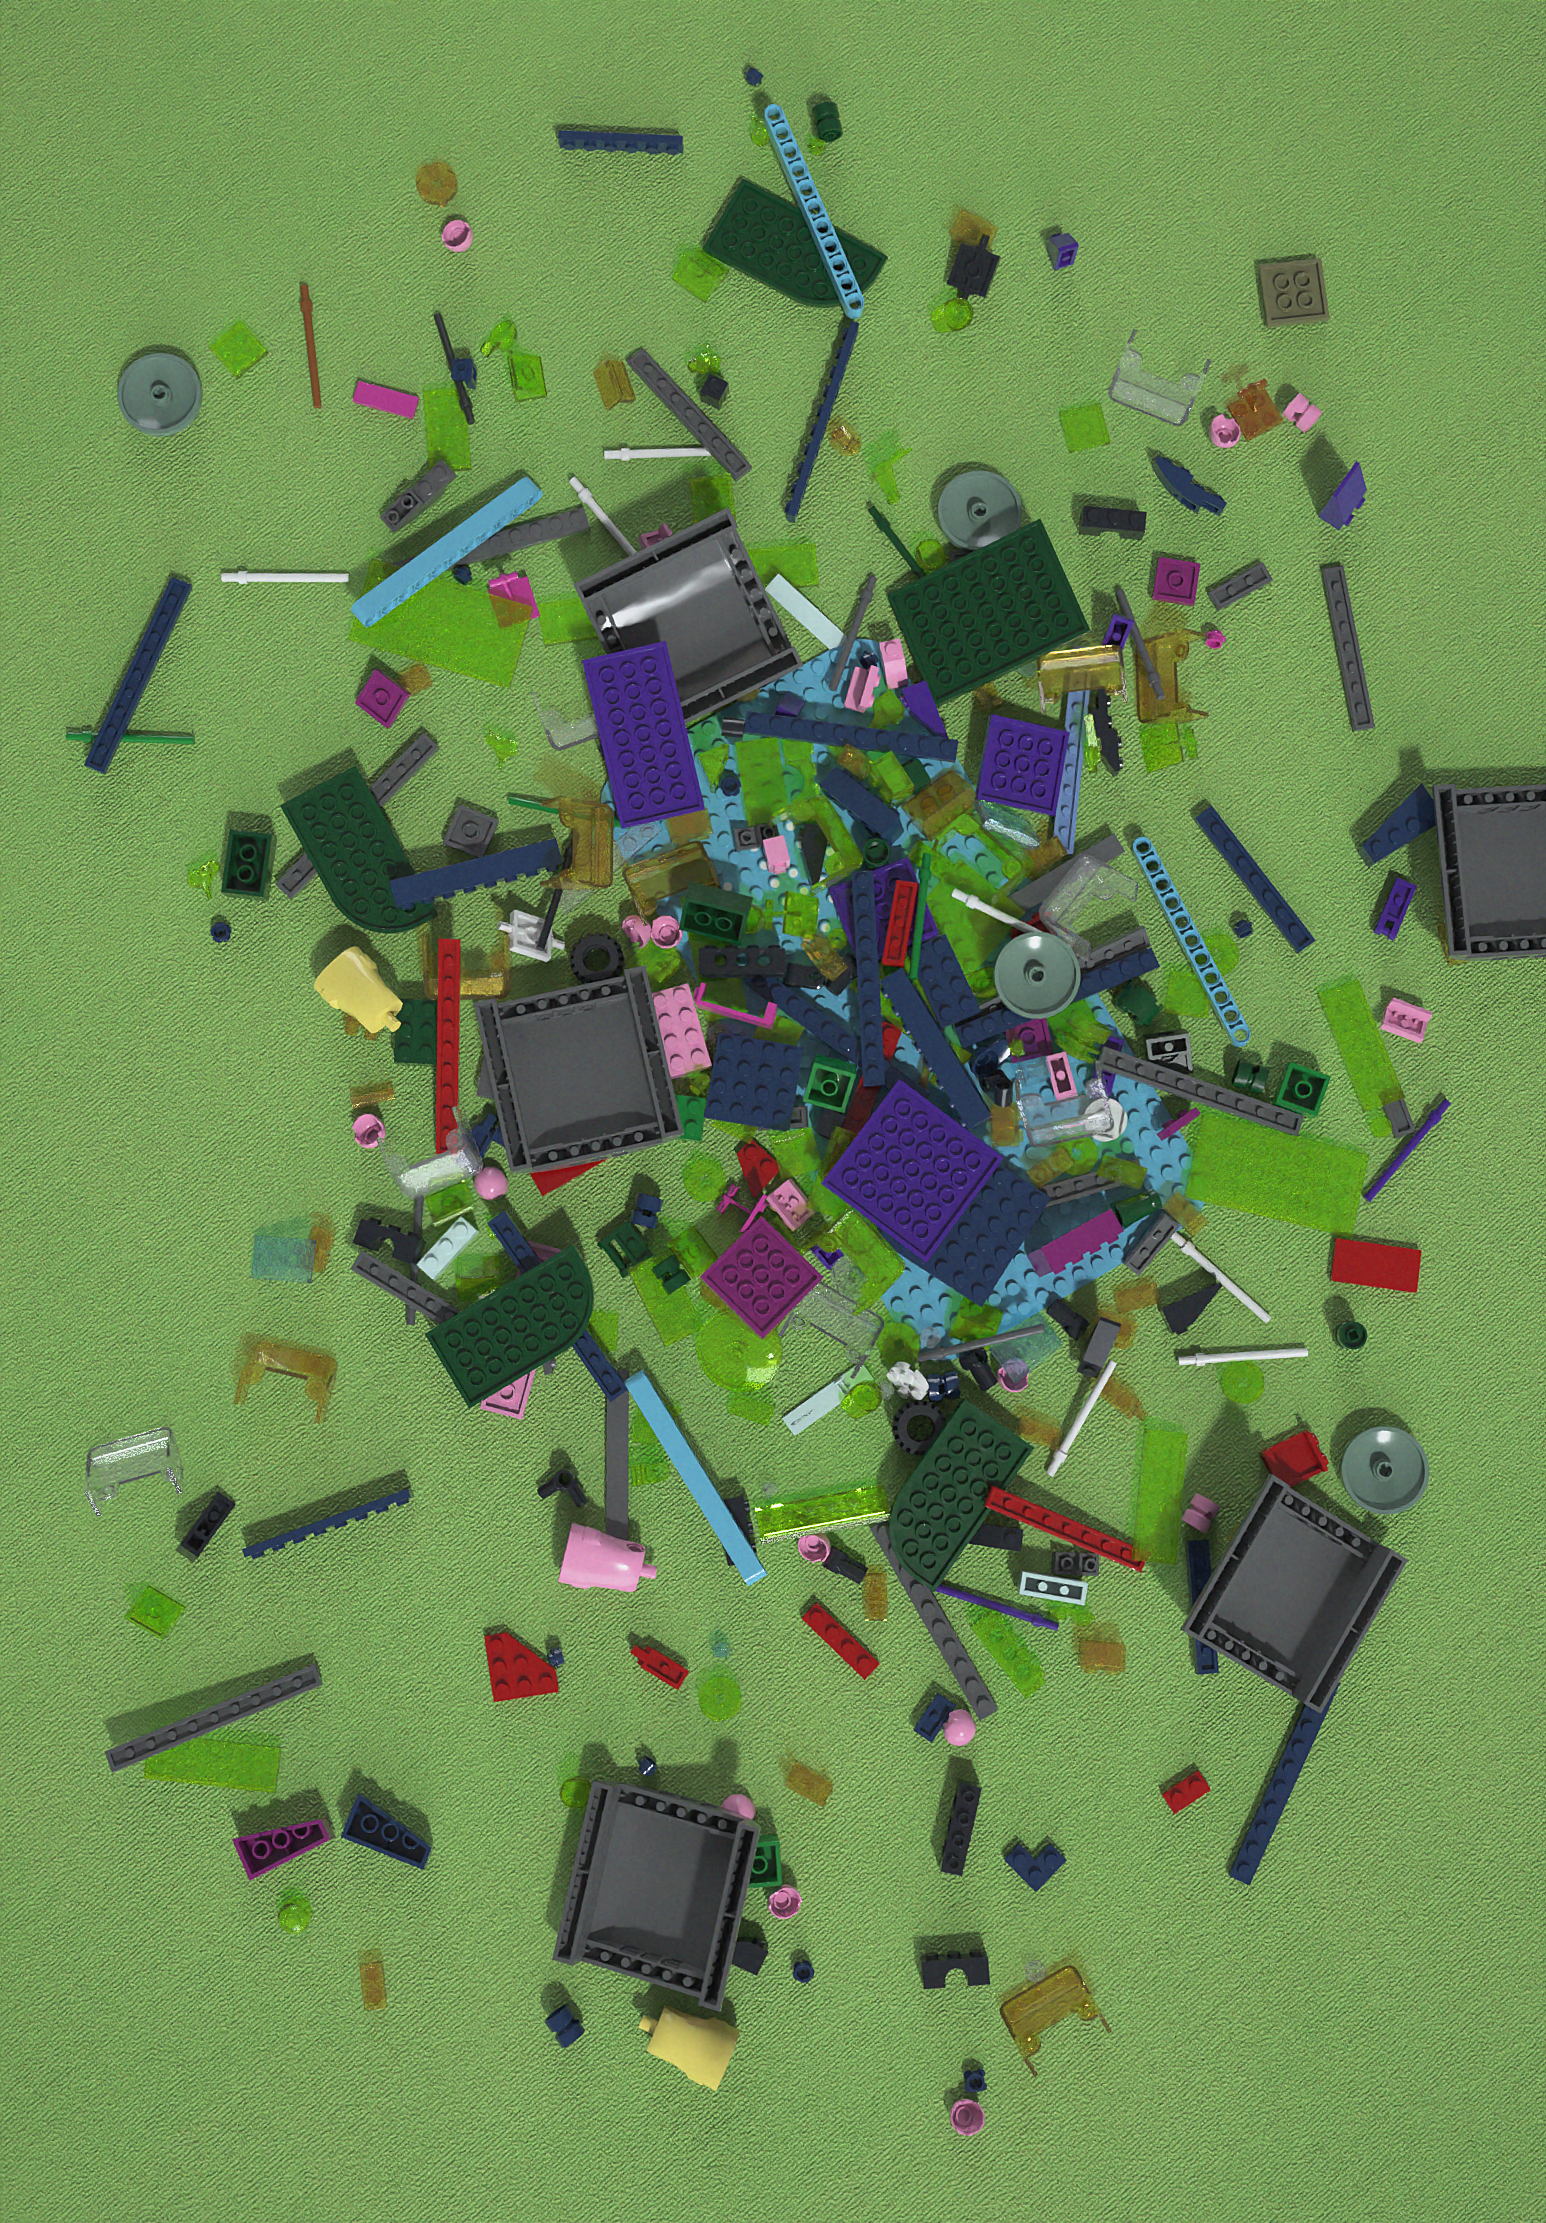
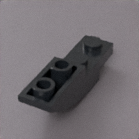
M1107 688L1098 689L1095 694L1096 710H1090L1088 714L1090 733L1095 749L1105 768L1112 776H1117L1123 768V759L1119 757L1118 750L1121 749L1122 740L1121 736H1118L1117 730H1109L1112 728V717L1108 716V708L1111 707V697L1107 695Z

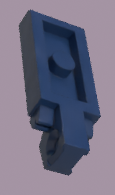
M489 1113L485 1122L480 1121L478 1125H475L455 1161L456 1163L474 1173L476 1172L493 1142L491 1137L496 1131L495 1126L499 1120L498 1117Z

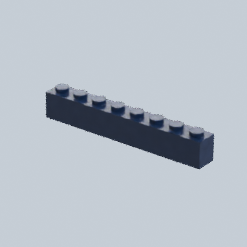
M554 838L389 882L396 908L408 910L414 908L416 903L422 902L423 905L434 903L436 898L443 897V900L456 897L455 893L464 891V894L476 892L478 887L484 886L485 889L497 886V882L505 881L507 884L518 881L517 877L526 875V878L538 876L540 871L554 872L559 870V866H562L563 862L557 840Z
M900 968L881 980L880 983L883 987L880 990L886 999L890 998L893 1006L891 1008L897 1017L901 1016L904 1021L903 1029L908 1036H913L916 1041L913 1045L919 1054L923 1053L926 1061L924 1063L930 1072L934 1071L938 1079L935 1081L940 1090H945L949 1097L946 1099L953 1110L956 1108L960 1114L958 1120L964 1128L967 1127L969 1130H973L994 1117L915 984L909 979L907 971Z

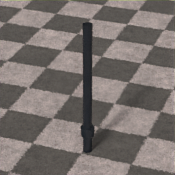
M576 833L572 834L569 847L565 849L563 855L565 859L536 949L540 951L545 949L572 862L576 860L578 854L577 847L581 836Z

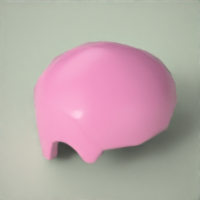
M462 220L450 221L444 227L441 235L444 245L456 253L464 252L473 242L472 229L467 222Z
M1224 414L1214 417L1209 427L1211 442L1221 448L1233 447L1241 436L1240 427L1234 418L1227 419L1224 417Z
M629 915L623 920L622 929L630 938V942H639L638 947H644L651 939L650 932L652 928L650 923L637 915Z
M662 915L652 922L650 935L655 945L662 949H672L680 943L683 931L679 930L680 922L672 916Z
M365 1113L359 1116L352 1125L355 1132V1141L364 1148H374L380 1145L386 1135L384 1123L373 1114Z
M487 1166L480 1169L475 1175L474 1187L483 1199L496 1201L502 1198L508 1191V1179L497 1167Z
M1016 1358L1006 1359L998 1366L996 1378L1003 1389L1009 1392H1021L1028 1386L1029 1371L1022 1361Z
M808 1530L802 1533L798 1540V1551L803 1558L812 1563L821 1560L824 1562L831 1550L830 1540L821 1530Z
M959 1709L950 1712L949 1720L947 1723H943V1736L952 1745L963 1746L969 1743L976 1732L975 1722L966 1710Z
M742 1794L730 1795L721 1806L754 1820L756 1815L754 1802Z
M789 1884L775 1886L769 1893L767 1900L769 1911L779 1919H788L797 1914L802 1903L798 1890Z
M961 2099L952 2106L949 2121L953 2129L958 2133L971 2136L980 2132L985 2122V2114L979 2103L970 2099Z

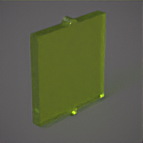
M600 1310L599 1312L592 1313L587 1328L603 1351H617L619 1314L603 1313Z

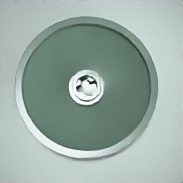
M153 353L139 358L126 369L119 382L117 397L120 410L131 426L144 434L162 437L176 434L193 422L202 405L203 390L199 377L185 360L172 354Z
M981 470L966 472L954 478L943 490L938 504V522L943 534L954 546L972 553L1018 530L1022 517L1021 500L1012 484L1002 476Z
M1044 932L1026 933L1011 940L1000 951L993 970L995 990L1002 1003L1017 1015L1031 1019L1051 1017L1064 1010L1076 996L1080 985L1079 962L1070 946L1059 937Z
M1378 1426L1360 1432L1347 1444L1340 1462V1476L1345 1491L1357 1505L1377 1514H1396L1409 1509L1422 1497L1429 1480V1463L1422 1446L1410 1434L1398 1428Z

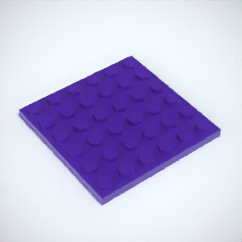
M899 1079L821 1184L926 1263L1004 1157Z

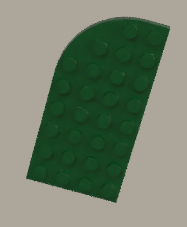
M743 179L706 241L703 252L800 304L815 308L842 306L801 210ZM820 228V229L817 230V231L820 232V233H825V232H827V231H826L825 229H823V228ZM834 228L863 295L878 278L888 260V256ZM832 247L825 248L828 252L835 251ZM841 266L833 267L836 271L843 270ZM849 285L841 286L845 290L851 289Z
M357 766L280 805L329 896L348 920L372 932L397 934L418 928L439 917L432 903L423 905L422 902L416 903L414 908L408 910L396 908L389 881L414 875L415 872Z
M572 1244L425 1333V1336L469 1409L560 1355L577 1342L586 1330L593 1313L595 1293L592 1276L575 1244Z
M962 1398L899 1489L893 1500L888 1519L889 1540L897 1560L910 1576L933 1592L936 1591L992 1510L983 1506L991 1485L1005 1491L1034 1449L1033 1446L964 1398Z

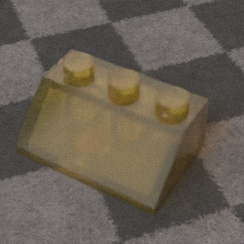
M951 769L903 804L901 808L917 830L931 842L967 814L973 812L981 803L975 799L976 793L972 785Z

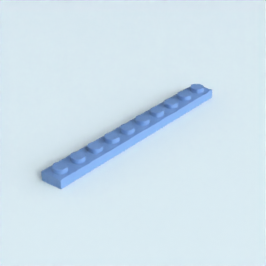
M1072 647L1064 731L1070 732L1056 816L1054 818L1051 854L1073 855L1094 648Z

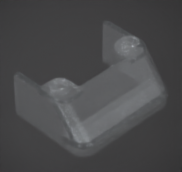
M1133 329L1110 385L1109 397L1119 404L1172 425L1179 426L1184 424L1205 378L1211 359H1207L1200 376L1188 373L1182 376L1179 384H1175L1140 370L1143 362L1142 356L1139 352L1130 349L1137 330Z
M535 691L531 692L548 741L553 749L562 751L600 737L594 712L564 723L562 715L558 711L547 710L542 712Z
M1083 855L1078 858L1040 906L1039 918L1052 935L1062 939L1070 945V948L1077 956L1089 962L1091 959V943L1080 937L1077 930L1070 926L1093 896L1100 900H1109L1119 892L1136 902L1138 898V882L1092 855Z
M1099 1060L1095 1061L1097 1078L1091 1079L1085 1084L1086 1094L1044 1103L1042 1096L1037 1093L1023 1095L1019 1079H1014L1016 1102L1028 1140L1032 1146H1049L1107 1133L1113 1129L1112 1109Z
M456 1106L452 1107L459 1128L450 1131L446 1136L448 1151L409 1166L406 1157L394 1153L390 1141L381 1137L376 1139L389 1174L406 1198L417 1199L481 1172L483 1161L465 1111Z
M820 1281L794 1307L778 1335L782 1337L789 1325L795 1330L801 1331L806 1330L809 1325L847 1346L844 1350L845 1357L849 1362L856 1364L850 1376L854 1379L884 1327V1320L878 1314Z
M161 1427L95 1446L88 1452L84 1493L97 1517L101 1516L102 1501L113 1499L120 1490V1484L161 1473L164 1481L173 1482L178 1494L183 1492V1468L172 1430L169 1427Z

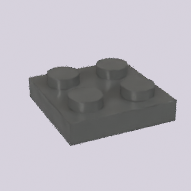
M459 804L443 844L475 858L484 857L499 825V820Z

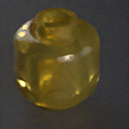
M849 425L836 427L831 434V446L843 457L854 456L861 449V436Z

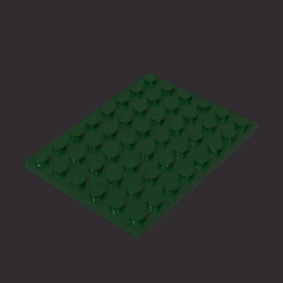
M1041 518L887 595L924 681L926 680L936 708L1092 633Z

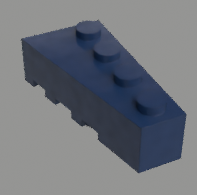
M836 766L819 784L822 793L842 811L848 809V815L857 824L862 822L864 828L868 831L867 833L873 838L877 835L891 847L904 833L899 817L900 813L894 807L890 806L888 808L883 804L884 800L879 795L869 793V789L861 781L858 783L852 779L853 776L846 769L840 770Z
M1422 783L1411 792L1357 850L1368 868L1436 826L1434 802Z
M362 1793L357 1795L341 1834V1838L422 1870L426 1868L434 1848L432 1844Z

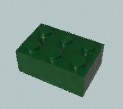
M230 829L221 887L222 894L226 897L269 902L277 839L273 834Z
M690 881L684 899L679 930L741 946L747 929L753 897Z
M400 999L403 1005L396 1015L401 1025L395 1031L394 1063L399 1066L437 1067L438 1000Z

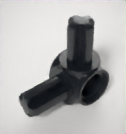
M566 1466L553 1474L550 1481L537 1489L542 1499H546L559 1490L561 1492L567 1491L578 1508L588 1502V1499L578 1485L580 1482L578 1473L571 1466ZM562 1473H567L570 1476V1483L563 1481Z

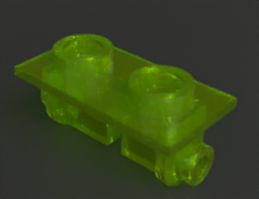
M700 1074L694 1081L689 1079V1090L696 1097L702 1096L706 1098L705 1092L709 1089L710 1077L707 1074Z

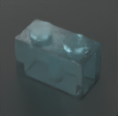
M1046 1056L1023 1061L1017 1066V1071H1014L1016 1081L1021 1083L1022 1088L1046 1082L1052 1077Z

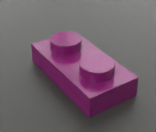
M1197 1107L1190 1111L1185 1108L1176 1114L1178 1119L1173 1121L1171 1118L1162 1124L1163 1129L1157 1133V1136L1161 1141L1166 1139L1201 1113Z

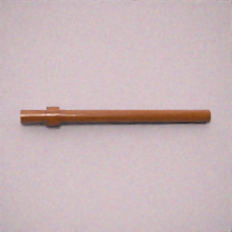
M301 285L302 301H300V310L304 318L313 407L318 409L322 407L311 314L313 304L310 301L308 285Z

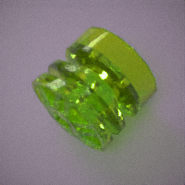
M1073 1009L1066 1020L1072 1031L1061 1029L1060 1033L1065 1038L1057 1036L1054 1042L1070 1056L1094 1064L1096 1058L1090 1052L1097 1055L1101 1052L1094 1043L1105 1044L1112 1031L1094 1018Z

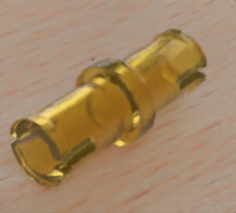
M393 1087L377 1091L372 1089L369 1090V1093L350 1096L353 1110L369 1105L375 1107L378 1103L396 1100Z

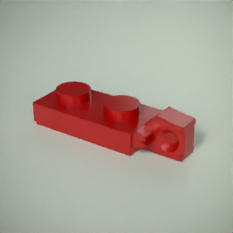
M634 1644L630 1651L632 1655L639 1658L637 1664L642 1669L676 1690H679L690 1671L653 1647L646 1646L643 1649Z

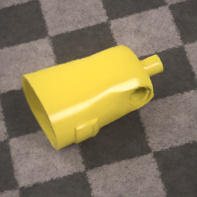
M353 946L342 952L319 974L314 982L315 991L331 1007L341 1009L351 1015L370 1033H376L385 1026L391 1032L396 1031L400 1027L401 1022L395 1016L401 1010L403 1003L385 985L378 973L376 963L367 954H364L359 947Z
M666 2005L658 2021L643 2014L638 2028L652 2034L646 2049L649 2053L672 2063L685 2072L689 2079L700 2085H705L713 2091H716L740 2033V2029L730 2026L728 2022L716 2019V2017L704 2019Z

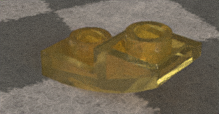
M1055 836L1039 848L1031 851L1020 861L1030 878H1032L1068 853L1058 836Z
M1062 1146L1030 1168L1026 1173L1039 1190L1074 1166L1076 1162L1065 1146Z
M866 1573L865 1575L866 1621H888L887 1573Z

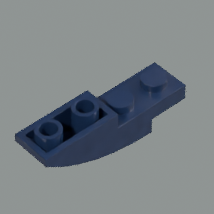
M1156 457L1152 468L1162 485L1177 501L1196 514L1202 507L1220 517L1227 504L1221 496L1217 494L1212 495L1205 491L1201 485L1192 484L1191 481L1194 475L1188 469L1173 465L1165 457Z

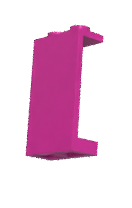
M701 982V986L696 987L693 999L697 1008L772 1030L778 1011L777 1004L768 1002L764 1018L705 1002L708 991L706 983Z

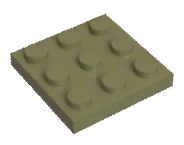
M1321 258L1259 265L1258 273L1266 328L1329 320L1330 316Z

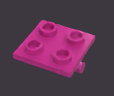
M515 571L506 575L502 573L499 574L500 577L488 580L491 588L488 589V593L500 630L540 617L527 576L519 579L518 573Z
M731 1184L726 1194L721 1196L722 1200L716 1210L719 1211L721 1209L720 1213L724 1214L728 1205L733 1204L749 1214L739 1230L740 1233L744 1234L756 1222L754 1217L757 1212L759 1214L762 1213L768 1202L765 1201L767 1196L765 1194L761 1195L752 1211L733 1200L739 1188L735 1187L733 1190L735 1185Z

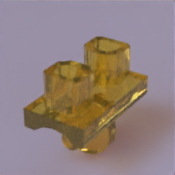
M344 1014L343 1021L346 1022L344 1033L357 1037L359 1027L364 1026L351 1015ZM385 1027L376 1033H370L366 1029L364 1039L376 1042L380 1032H384Z

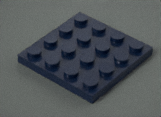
M719 1033L704 1118L789 1132L804 1047Z

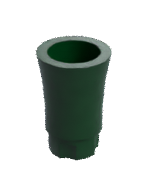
M1150 1189L1126 1199L1111 1202L1110 1207L1121 1227L1125 1230L1133 1223L1161 1208L1162 1202L1157 1191Z

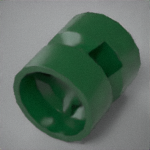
M823 102L812 108L811 113L813 122L816 125L817 140L821 143H830L840 139L843 135V129L839 120L837 104L834 102Z
M870 839L863 847L861 857L863 865L870 871L886 866L890 857V847L882 839Z
M1239 1059L1233 1072L1231 1085L1239 1088L1247 1086L1249 1091L1261 1094L1268 1079L1269 1067L1260 1064L1252 1066V1062Z
M675 1254L651 1269L657 1280L663 1281L661 1286L667 1295L691 1280L686 1270L680 1269L681 1263Z
M1355 1321L1339 1323L1335 1326L1332 1334L1334 1343L1341 1349L1346 1350L1361 1348L1366 1343L1368 1336L1365 1327Z

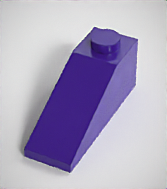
M926 680L902 689L901 697H899L902 708L907 709L908 714L934 737L949 739Z

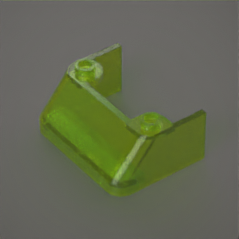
M817 794L796 800L768 817L770 828L791 815L798 821H806L813 817L835 852L827 857L824 863L828 877L810 887L811 897L861 868L863 855L825 795Z
M978 811L959 816L936 837L932 852L935 854L957 833L963 836L972 834L1003 863L1001 871L1008 881L995 893L990 905L994 908L1030 875L1034 867L1031 857L988 817Z
M847 1207L808 1236L798 1251L802 1255L815 1244L828 1253L835 1252L841 1247L867 1276L868 1280L861 1287L863 1297L859 1299L852 1313L854 1316H857L879 1300L902 1276L906 1267L904 1260L871 1222L852 1207Z

